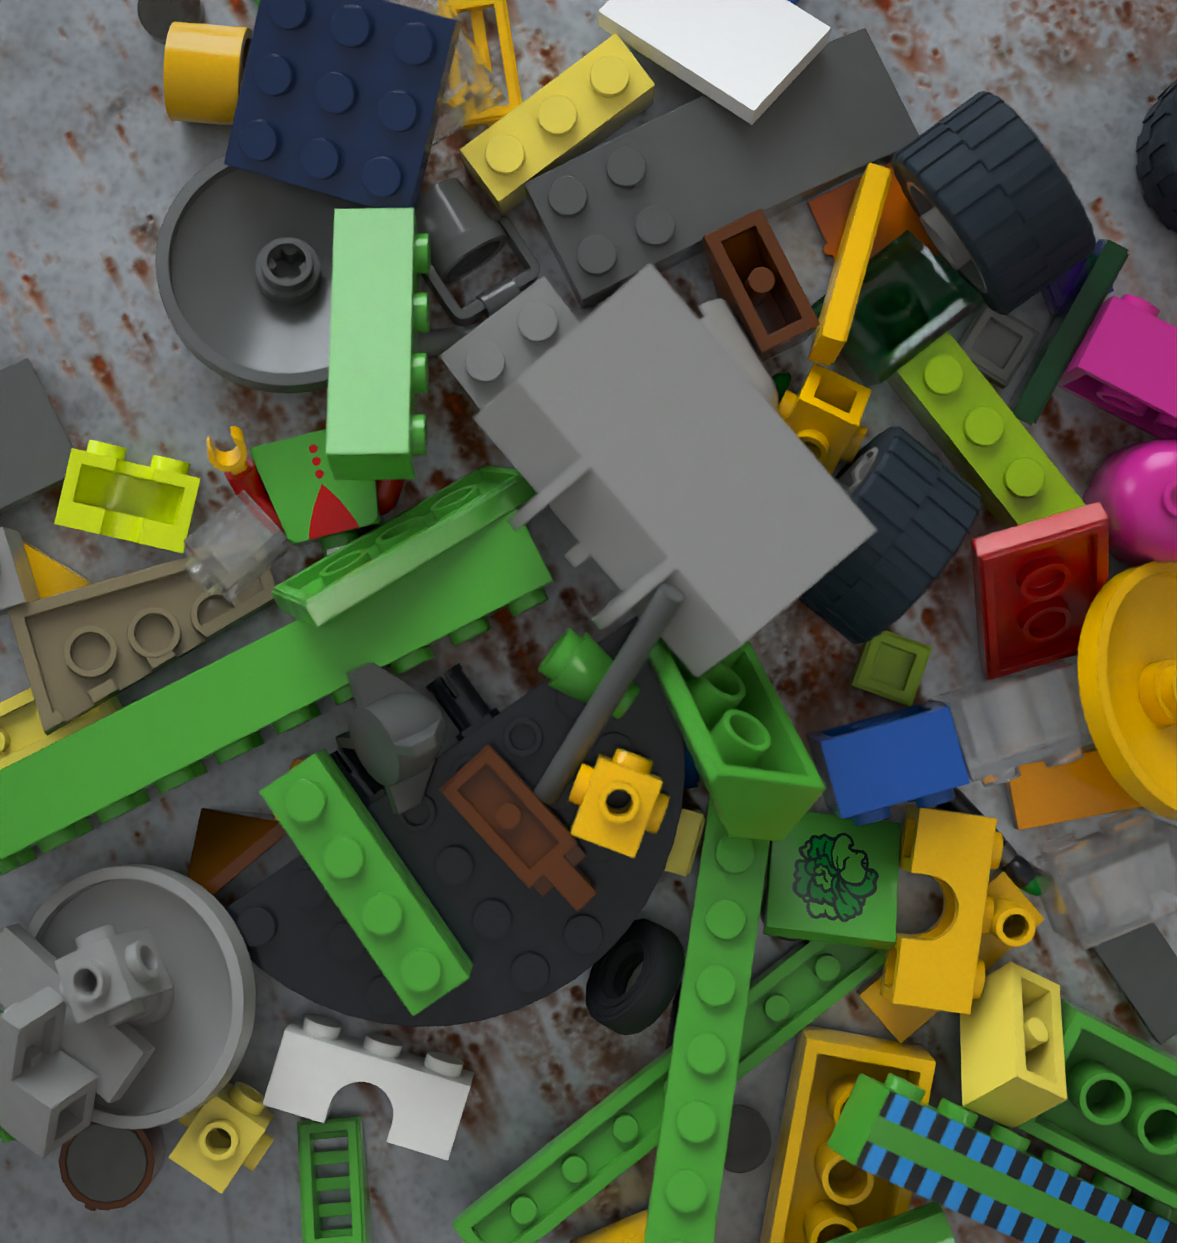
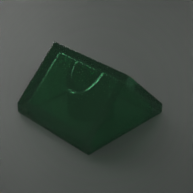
M906 230L868 261L848 338L840 354L865 387L881 384L982 305L984 300L977 290ZM825 295L811 305L818 320Z

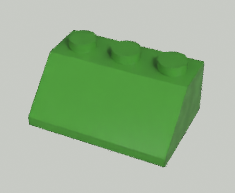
M661 637L648 658L664 699L729 836L782 842L826 787L751 643L745 642L696 678Z

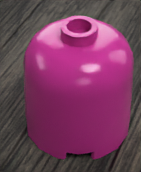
M1177 439L1134 443L1107 455L1101 461L1102 464L1093 473L1089 488L1084 491L1083 502L1089 505L1100 501L1109 518V553L1116 560L1128 563L1133 567L1153 561L1158 563L1177 562Z

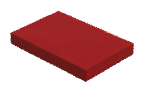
M1100 501L972 539L971 554L979 660L986 679H996L1078 654L1080 635L1086 614L1097 593L1109 581V518Z

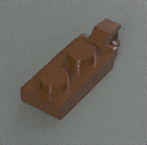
M487 744L439 789L445 798L528 888L533 886L544 896L555 887L577 912L598 894V889L577 867L587 857V854L577 844L579 842L577 838L571 834L566 826L536 796L532 789L490 744Z

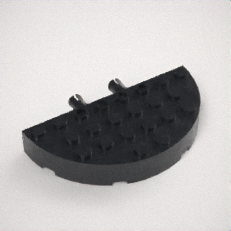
M634 616L598 642L599 646L613 660L618 655L639 618ZM647 658L633 681L640 687L634 702L619 719L613 716L610 717L582 763L594 768L599 754L613 758L616 748L654 761L650 773L660 776L663 780L659 793L670 796L657 833L644 831L634 858L575 836L579 841L577 844L587 854V857L577 867L598 889V894L577 912L555 887L544 896L533 886L528 888L445 798L439 789L487 744H490L534 792L538 782L587 704L549 687L548 682L550 679L547 678L501 712L497 708L490 710L463 672V667L458 663L443 673L458 693V697L452 693L441 676L426 686L428 692L433 694L460 733L455 736L458 742L436 757L421 804L401 814H394L384 785L378 783L366 771L355 749L339 747V751L332 752L330 756L473 963L470 977L412 1016L302 854H299L225 907L244 939L251 961L286 988L316 1004L364 1020L411 1027L452 1026L490 1019L516 1011L541 1000L579 977L601 959L625 934L646 905L662 875L674 844L682 810L685 781L684 739L664 699L649 658ZM341 754L344 756V758L347 760V762L349 763V765L352 767L353 770L350 769V767H349L348 764L345 762V760L343 759V757L341 756ZM580 767L555 805L544 803L570 832L579 805L569 802L568 798ZM616 789L609 793L606 801L612 807L622 808L629 803L631 795L626 790Z

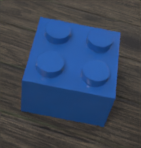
M927 701L912 705L911 707L901 708L807 734L815 768L826 787L823 791L826 807L841 819H852L854 826L877 822L892 816L890 806L906 801L916 802L917 808H925L955 799L953 788L970 784L949 706Z

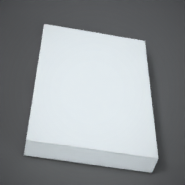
M609 0L598 11L599 27L611 35L617 33L625 44L751 125L755 123L829 43L831 27L788 0Z

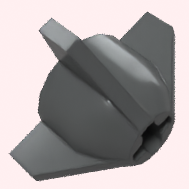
M366 663L346 672L357 707L352 710L349 716V730L335 738L338 747L355 749L366 771L378 783L384 785L393 813L401 814L421 804L435 759L444 744L446 723L441 710L431 699L375 663Z

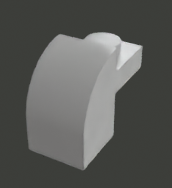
M46 986L22 1002L10 1005L0 1015V1126L42 1158L90 1125L99 1078L97 1074L60 1050L67 1005L62 995L50 986Z

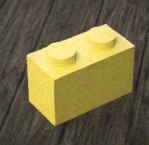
M1009 962L985 977L981 997L979 999H972L971 1014L960 1013L962 1107L1013 1129L1066 1101L1067 1088L1060 985L1013 962Z

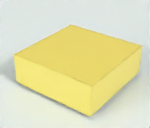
M682 804L674 844L664 871L685 877L687 874H690L706 820L701 809Z

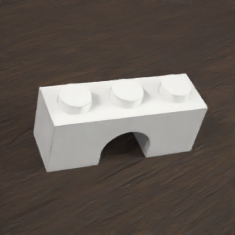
M305 1015L304 1021L293 1018L284 1031L262 1105L325 1123L332 1110L336 1094L342 1087L354 1082H368L381 1088L387 1094L392 1104L393 1120L386 1142L447 1161L449 1160L474 1072L462 1069L464 1065L462 1060L436 1051H428L426 1058L401 1051L403 1044L400 1041L382 1034L367 1033L365 1039L340 1032L342 1028L340 1023L318 1015Z

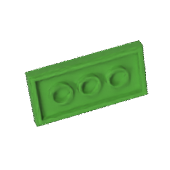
M483 464L273 587L274 590L271 594L281 612L318 627L531 500L538 493L518 469Z

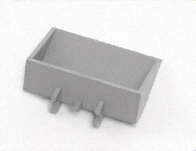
M651 263L518 376L474 417L475 421L538 493L537 496L507 521L510 526L517 531L548 505L579 541L564 554L572 566L576 568L589 556H592L620 588L621 592L607 603L608 606L591 619L600 630L614 622L633 605L643 614L661 584H669L677 588L684 595V601L661 637L696 678L743 645L877 531Z

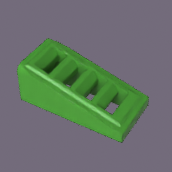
M362 1116L326 1119L325 1123L315 1120L297 1122L303 1243H373L372 1214ZM347 1137L348 1150L315 1152L314 1140ZM349 1163V1176L318 1178L317 1166ZM350 1189L351 1202L320 1203L319 1191ZM352 1215V1228L323 1230L322 1217Z

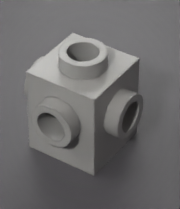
M113 924L97 928L74 939L78 948L77 951L54 961L60 978L62 998L72 1010L77 1024L104 1017L107 1028L116 1026L146 1013L143 1005L144 1001L173 989L150 927L116 934Z

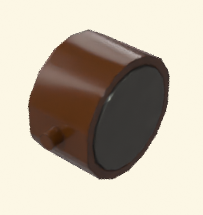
M91 1121L88 1127L65 1142L61 1147L58 1162L63 1183L77 1201L84 1203V1207L88 1210H111L129 1205L141 1197L163 1166L166 1151L163 1131L160 1126L134 1130L118 1129Z

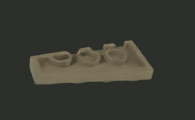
M253 537L8 608L7 610L44 733L48 736L275 603L276 601L271 592L276 584L261 537Z

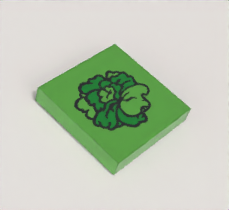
M806 812L782 842L770 841L763 935L892 950L896 943L900 823L877 821L854 826L852 819H841L837 815Z

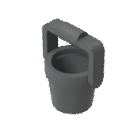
M457 178L443 180L419 195L415 212L418 233H429L431 242V272L422 273L421 276L454 324L465 326L483 315L489 318L536 282L540 272L539 262L510 219L504 216L499 220H492ZM507 242L525 271L513 278H505L477 295L475 301L461 309L445 284L457 281L483 266Z

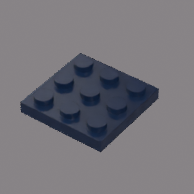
M260 0L224 164L368 207L414 208L416 212L462 21L388 0Z

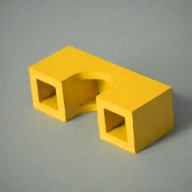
M907 804L899 868L911 873L930 875L942 890L944 905L942 914L933 927L918 934L896 932V943L893 949L886 950L880 995L891 1003L970 1015L972 999H979L981 997L985 982V964L983 960H978L981 934L987 935L990 932L994 916V900L992 896L987 895L990 870L998 869L1003 851L1002 833L996 831L997 818L928 807L917 808V806Z

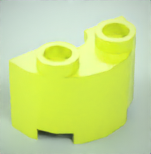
M89 440L86 451L71 448L54 524L184 553L201 479L188 476L190 463L157 455L152 456L150 467L125 461L127 448L95 440Z

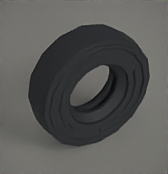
M644 918L634 920L625 934L601 959L592 965L586 985V1006L590 1016L596 1022L625 1036L638 1034L654 1024L669 1006L680 984L684 969V948L678 937L672 931L653 921ZM643 961L641 971L635 983L626 992L628 981L634 970Z

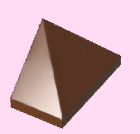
M201 808L187 877L204 887L214 896L288 833L281 823L275 820V815Z

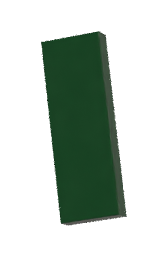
M1099 239L1097 241L1094 253L1086 261L1007 405L1017 419L1031 426L1033 423L1036 424L1129 256L1127 253L1128 249L1109 239Z

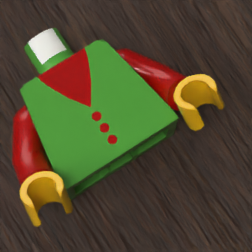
M230 426L231 436L237 445L231 451H220L214 446L210 436L206 439L209 462L214 468L224 471V475L242 507L273 537L288 538L291 545L298 547L320 542L324 558L357 539V532L373 529L383 524L384 515L397 506L405 479L334 480L326 456L327 429L251 447L252 458L247 457L244 432L237 426Z

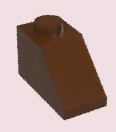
M762 208L703 235L702 242L717 298L728 302L762 362L806 341L820 323Z

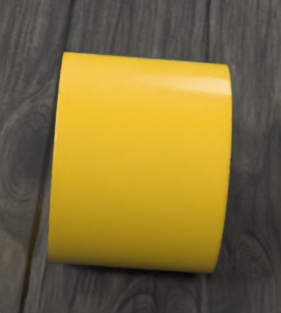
M173 22L171 24L166 39L163 66L165 107L171 121L220 125L233 124L253 34L251 28L187 22Z

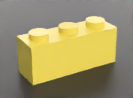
M615 33L462 147L460 153L464 167L499 214L504 216L526 199L524 183L592 150L653 104L655 84L618 34Z

